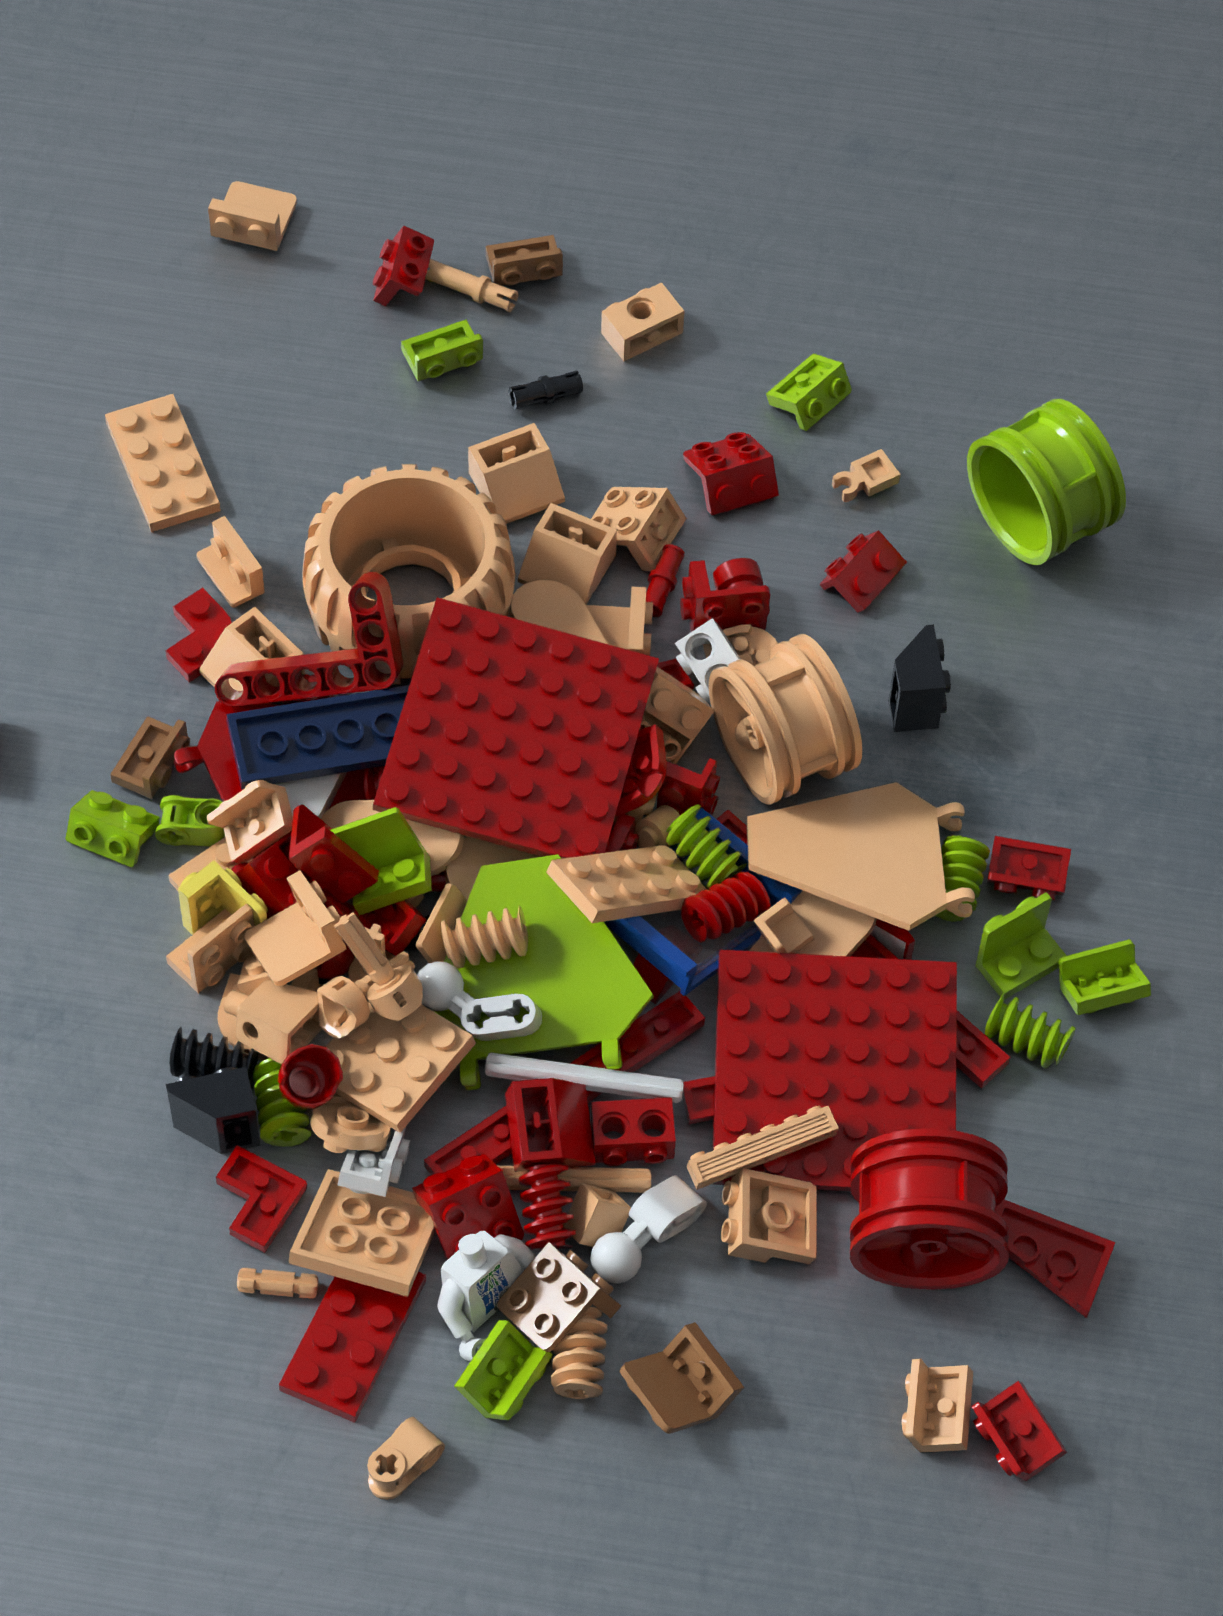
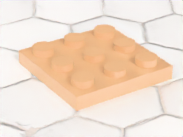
M403 998L397 1003L400 1005L403 1001L406 1000ZM368 1002L370 1010L369 1019L348 1035L338 1039L333 1037L326 1045L339 1058L343 1071V1080L340 1082L336 1093L401 1133L476 1042L472 1034L422 1004L407 1017L394 1021L379 1015Z
M328 1169L290 1250L289 1264L408 1297L436 1231L431 1216L416 1202L413 1192L389 1186L386 1197L370 1193L358 1194L352 1192L349 1188L337 1186L340 1172Z

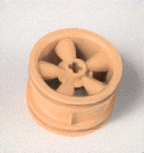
M799 634L790 638L789 641L775 644L771 648L769 660L753 666L749 662L740 659L730 663L728 667L723 666L711 672L709 677V696L711 707L715 710L713 715L720 737L744 784L762 803L771 805L780 801L782 797L787 798L796 794L800 789L801 779L814 773H818L824 778L832 779L841 775L843 771L848 772L860 765L862 759V739L850 696L834 664L822 647L810 636Z

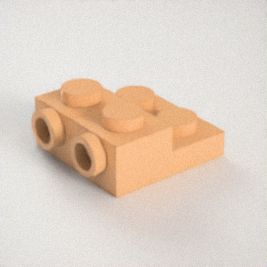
M742 1168L732 1177L731 1181L725 1183L721 1199L723 1205L729 1206V1218L723 1223L721 1240L724 1243H728L729 1256L766 1263L772 1257L811 1264L816 1259L817 1186L811 1182Z

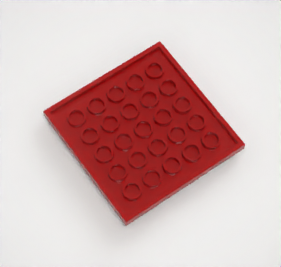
M437 597L373 802V810L383 812L396 807L407 820L541 857L559 854L561 859L605 853L659 658Z
M719 950L713 1150L718 1144L728 1142L729 1145L736 1142L738 1137L746 1133H751V1135L761 1132V1128L769 1124L780 1125L784 1123V1119L792 1115L803 1116L807 1114L809 1109L820 1105L821 1108L829 1106L839 1128L835 1136L750 1170L811 1182L817 1186V1190L850 1191L851 1157L854 1151L866 1141L886 1133L908 1129L933 1128L956 1131L957 962ZM734 1176L713 1183V1185H725Z

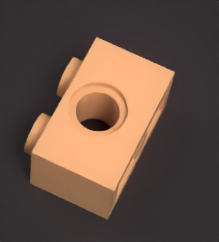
M661 282L651 288H644L636 295L624 301L615 302L603 310L601 334L624 362L682 334L684 310Z

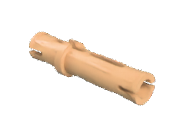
M430 259L428 266L430 270H427L426 280L469 295L473 301L480 304L485 301L505 309L507 312H511L514 309L515 304L504 300L503 297L517 301V290L495 284L487 276L477 277Z

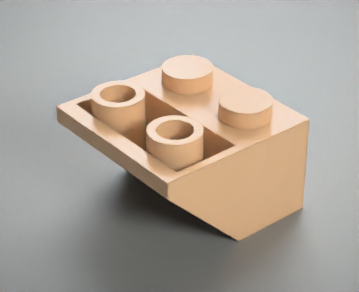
M535 423L468 447L469 475L478 491L485 493L496 505L497 514L503 517L506 524L545 510L550 503L558 505L565 502V496L551 451Z
M550 503L534 529L518 575V582L526 584L536 580L557 581L575 590L582 598L584 604L587 605L616 556L617 530Z
M253 607L224 629L199 671L215 688L218 678L231 664L304 655V653L256 607ZM265 674L266 681L270 685L280 686L276 676ZM229 678V684L233 689L243 691V686L238 680Z
M657 667L640 730L656 724L663 731L666 761L676 764L715 710L698 693Z

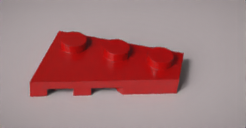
M1004 1199L997 1206V1214L1003 1218L1008 1226L1009 1238L1007 1244L1009 1258L1087 1318L1116 1242Z

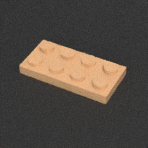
M174 394L105 414L106 424L151 532L221 511L220 502Z
M666 845L556 859L551 861L546 871L591 923L681 910L686 898L706 889L698 876L692 873L679 860L677 854Z

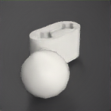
M435 961L428 963L418 971L417 976L421 980L423 987L422 1005L432 1011L449 1009L461 1019L462 1026L466 1031L480 1041L527 1036L536 1032L542 1023L540 1008L524 994L474 999L463 990V978L455 966L447 962ZM520 1007H524L529 1014L524 1015L523 1022L519 1023L513 1016L520 1013ZM484 1012L490 1019L485 1020L483 1028H480L474 1021L480 1020L481 1013Z
M677 1175L650 1188L631 1207L629 1216L634 1222L623 1233H607L597 1239L590 1257L593 1271L608 1283H625L635 1277L641 1267V1249L653 1237L657 1242L662 1243L685 1230L700 1217L707 1206V1202Z

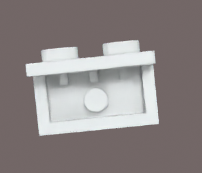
M406 1127L401 1133L395 1131L392 1141H387L386 1148L383 1151L348 1150L340 1171L337 1186L349 1188L352 1192L358 1194L370 1193L386 1197L390 1183L398 1184L402 1166L405 1164L411 1140L404 1139Z

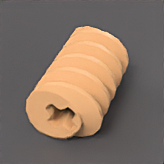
M520 905L517 918H513L508 908H504L501 921H497L492 911L487 913L486 924H482L476 914L472 915L470 927H466L461 917L456 918L455 930H451L445 920L441 921L442 938L446 954L457 969L464 967L466 957L473 966L478 965L481 960V953L488 963L495 961L497 950L504 960L511 957L512 947L520 957L526 955L528 932Z
M590 1307L553 1350L556 1356L552 1360V1369L555 1372L551 1375V1385L554 1387L553 1391L560 1396L572 1399L599 1397L603 1393V1387L592 1383L604 1379V1372L596 1368V1366H601L605 1363V1356L596 1351L606 1348V1340L599 1337V1335L607 1333L608 1325L596 1320L602 1316V1312L598 1308Z

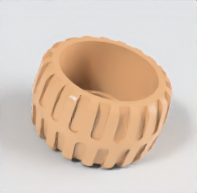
M402 464L401 470L387 471L386 466L371 470V476L362 480L359 476H356L345 482L342 494L337 492L330 494L322 504L321 513H316L310 523L303 560V590L316 633L324 645L330 646L331 651L357 649L348 602V594L356 581L365 573L377 572L381 574L396 566L419 565L431 568L444 576L453 589L452 594L442 599L509 616L516 574L506 523L503 517L497 514L496 505L485 493L476 494L475 485L462 476L454 480L449 478L448 471L432 466L431 471L418 470L417 464ZM362 587L361 592L363 596L368 600L375 601L366 596L369 587ZM435 601L419 605L393 604L403 655V668L393 684L400 685L401 679H412ZM376 624L368 625L372 635L384 637V632L380 626ZM375 661L376 668L380 672L385 674L391 673L387 663Z

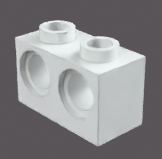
M713 618L675 643L681 654L676 656L677 661L687 675L695 674L700 682L695 688L700 697L709 705L711 704L709 696V677L711 672L723 666L728 667L730 663L741 659L721 627ZM703 644H711V654L706 659H696L697 649Z

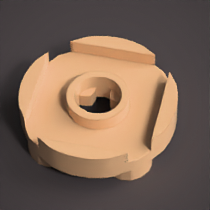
M335 1093L329 1102L312 1110L311 1128L319 1138L324 1140V1148L328 1151L343 1153L347 1149L369 1150L373 1152L385 1150L392 1128L339 1094Z

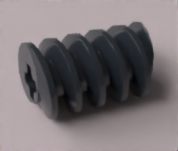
M180 1027L175 1035L170 1052V1072L172 1076L176 1077L181 1076L184 1071L186 1076L198 1077L200 1073L201 1076L211 1075L222 1068L233 1067L239 1069L246 1067L249 1082H251L259 1052L251 1048L249 1053H244V1044L239 1041L231 1050L229 1049L228 1037L225 1036L222 1037L218 1046H214L212 1033H207L202 1043L198 1042V1032L195 1029H192L187 1039H184L182 1027Z

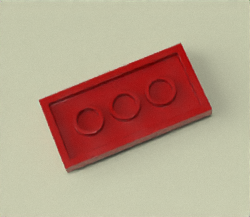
M417 1273L408 1297L334 1276L279 1383V1390L355 1423L426 1283V1274Z

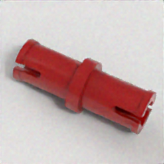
M673 544L663 546L657 566L650 571L647 579L649 586L646 591V602H653L652 617H660L662 615L668 595L675 590L678 582L676 575L685 557V552L682 548Z

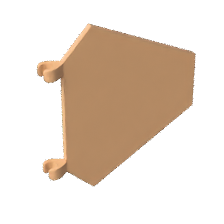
M895 782L747 816L748 869L750 871L910 931L945 909L959 917H969L973 912L972 905L969 903L962 904V902L975 901V893L971 888H958L946 893L938 824L949 831L961 830L962 820L960 818H951L956 815L964 816L965 810L961 803L952 802L936 808Z

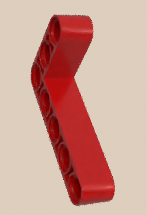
M377 572L365 573L356 581L348 594L357 649L231 664L215 684V694L218 700L227 706L235 707L388 688L394 683L403 668V655L391 590L387 579ZM369 587L373 589L377 595V600L366 599L361 592V588ZM376 624L380 626L384 632V637L372 635L368 625ZM375 661L387 663L391 673L385 674L380 672L376 668ZM345 665L349 667L354 677H344L339 672L338 666ZM302 670L313 672L317 682L307 681L302 675ZM265 674L276 676L280 686L270 685L266 681ZM229 678L238 680L243 686V691L233 689L229 684Z

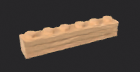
M820 1105L809 1109L807 1114L803 1116L792 1115L784 1119V1123L777 1126L769 1124L761 1128V1132L754 1135L746 1133L738 1137L736 1142L729 1145L728 1142L718 1144L714 1147L713 1151L706 1154L704 1151L695 1153L688 1160L687 1169L696 1190L734 1176L742 1168L751 1169L833 1137L837 1134L839 1128L829 1106L823 1108Z

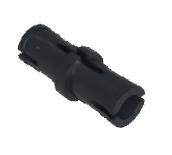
M577 370L553 377L544 375L538 377L537 381L509 387V399L515 410L542 402L547 405L553 403L554 399L582 393L583 382Z

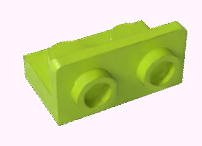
M813 353L768 391L766 396L769 405L794 413L799 428L807 431L848 396L852 388L842 362Z

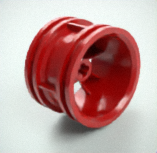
M923 1128L886 1133L866 1141L854 1151L851 1157L850 1191L854 1199L859 1203V1215L854 1218L850 1225V1261L857 1271L868 1278L892 1286L938 1290L965 1287L986 1281L999 1274L1006 1267L1009 1260L1007 1244L1009 1238L1008 1226L1003 1218L997 1214V1206L1005 1199L1008 1192V1164L1004 1152L997 1145L984 1138L965 1132Z

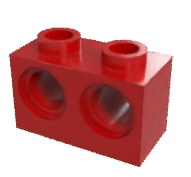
M672 1098L591 1102V1130L595 1163L618 1166L627 1161L644 1160L646 1163L657 1164L667 1159H674L676 1138ZM649 1129H656L662 1134L652 1137L644 1132ZM616 1131L622 1136L617 1139H611L604 1134Z

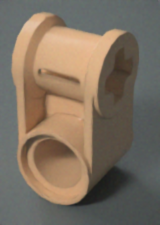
M415 1417L406 1419L394 1431L392 1436L374 1451L368 1459V1484L373 1495L385 1500L394 1499L401 1495L413 1481L438 1461L445 1449V1444Z

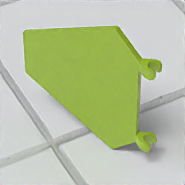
M559 854L483 865L473 885L461 916L466 927L471 926L473 914L478 916L482 924H486L489 911L493 912L497 921H501L504 908H508L512 917L517 918L520 905L527 925L528 947L526 955L521 957L512 947L511 957L505 960L497 950L495 961L490 963L486 961L481 953L480 963L475 966L466 957L464 967L458 969L464 982L463 990L474 999L524 994L540 1008L542 1023L536 1032L527 1036L491 1041H480L474 1038L476 1044L460 1062V1080L466 1090H476L481 1087L477 1060L486 1059L489 1053L519 1055L602 1043V1060L607 1069L618 1070L623 1066L619 1039L654 997L604 922L591 923L546 873L552 860L561 859ZM446 955L444 962L454 966L451 959ZM520 1007V1013L513 1017L521 1023L523 1022V1016L529 1014V1012L524 1007ZM449 1009L434 1011L466 1031L462 1026L461 1019ZM482 1012L480 1020L474 1021V1023L478 1027L483 1028V1022L490 1019V1017Z

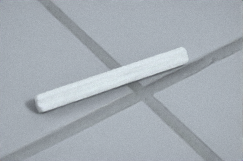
M489 1053L485 1064V1074L490 1077L518 1081L555 1078L586 1085V1090L646 1099L672 1098L674 1103L681 1101L684 1088L683 1081L676 1078L498 1053Z

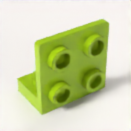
M394 807L330 830L379 870L378 882L353 897V906L359 915L432 891L430 856L398 808Z
M1047 892L1037 898L1034 896L1026 898L1014 911L1005 916L1000 914L993 917L983 928L975 966L999 997L1005 993L1004 1000L1059 969V959L1067 956L1045 929L1052 901Z

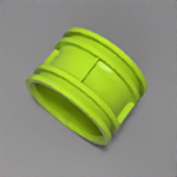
M1052 399L1040 407L1029 411L1023 419L1014 424L998 428L987 436L975 440L968 450V478L974 498L984 519L1003 545L1014 556L1031 565L1043 564L1052 557L1066 551L1071 543L1084 536L1095 535L1117 523L1124 514L1126 491L1117 459L1096 424L1085 412L1069 401Z

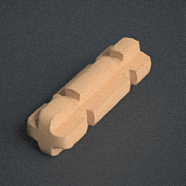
M241 1268L238 1273L237 1288L240 1292L255 1293V1290H260V1294L293 1297L294 1293H297L299 1298L309 1299L316 1298L318 1293L319 1279L315 1274L301 1273V1277L295 1276L296 1272L265 1269L262 1270V1273H256L257 1269Z

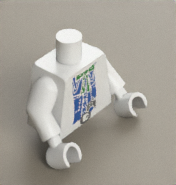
M486 1231L466 1235L459 1241V1250L441 1267L442 1288L437 1304L438 1311L454 1337L462 1340L459 1352L460 1356L471 1362L475 1356L476 1347L479 1350L485 1339L474 1337L471 1331L474 1333L499 1310L497 1306L499 1299L536 1257L517 1238L500 1234L493 1238Z

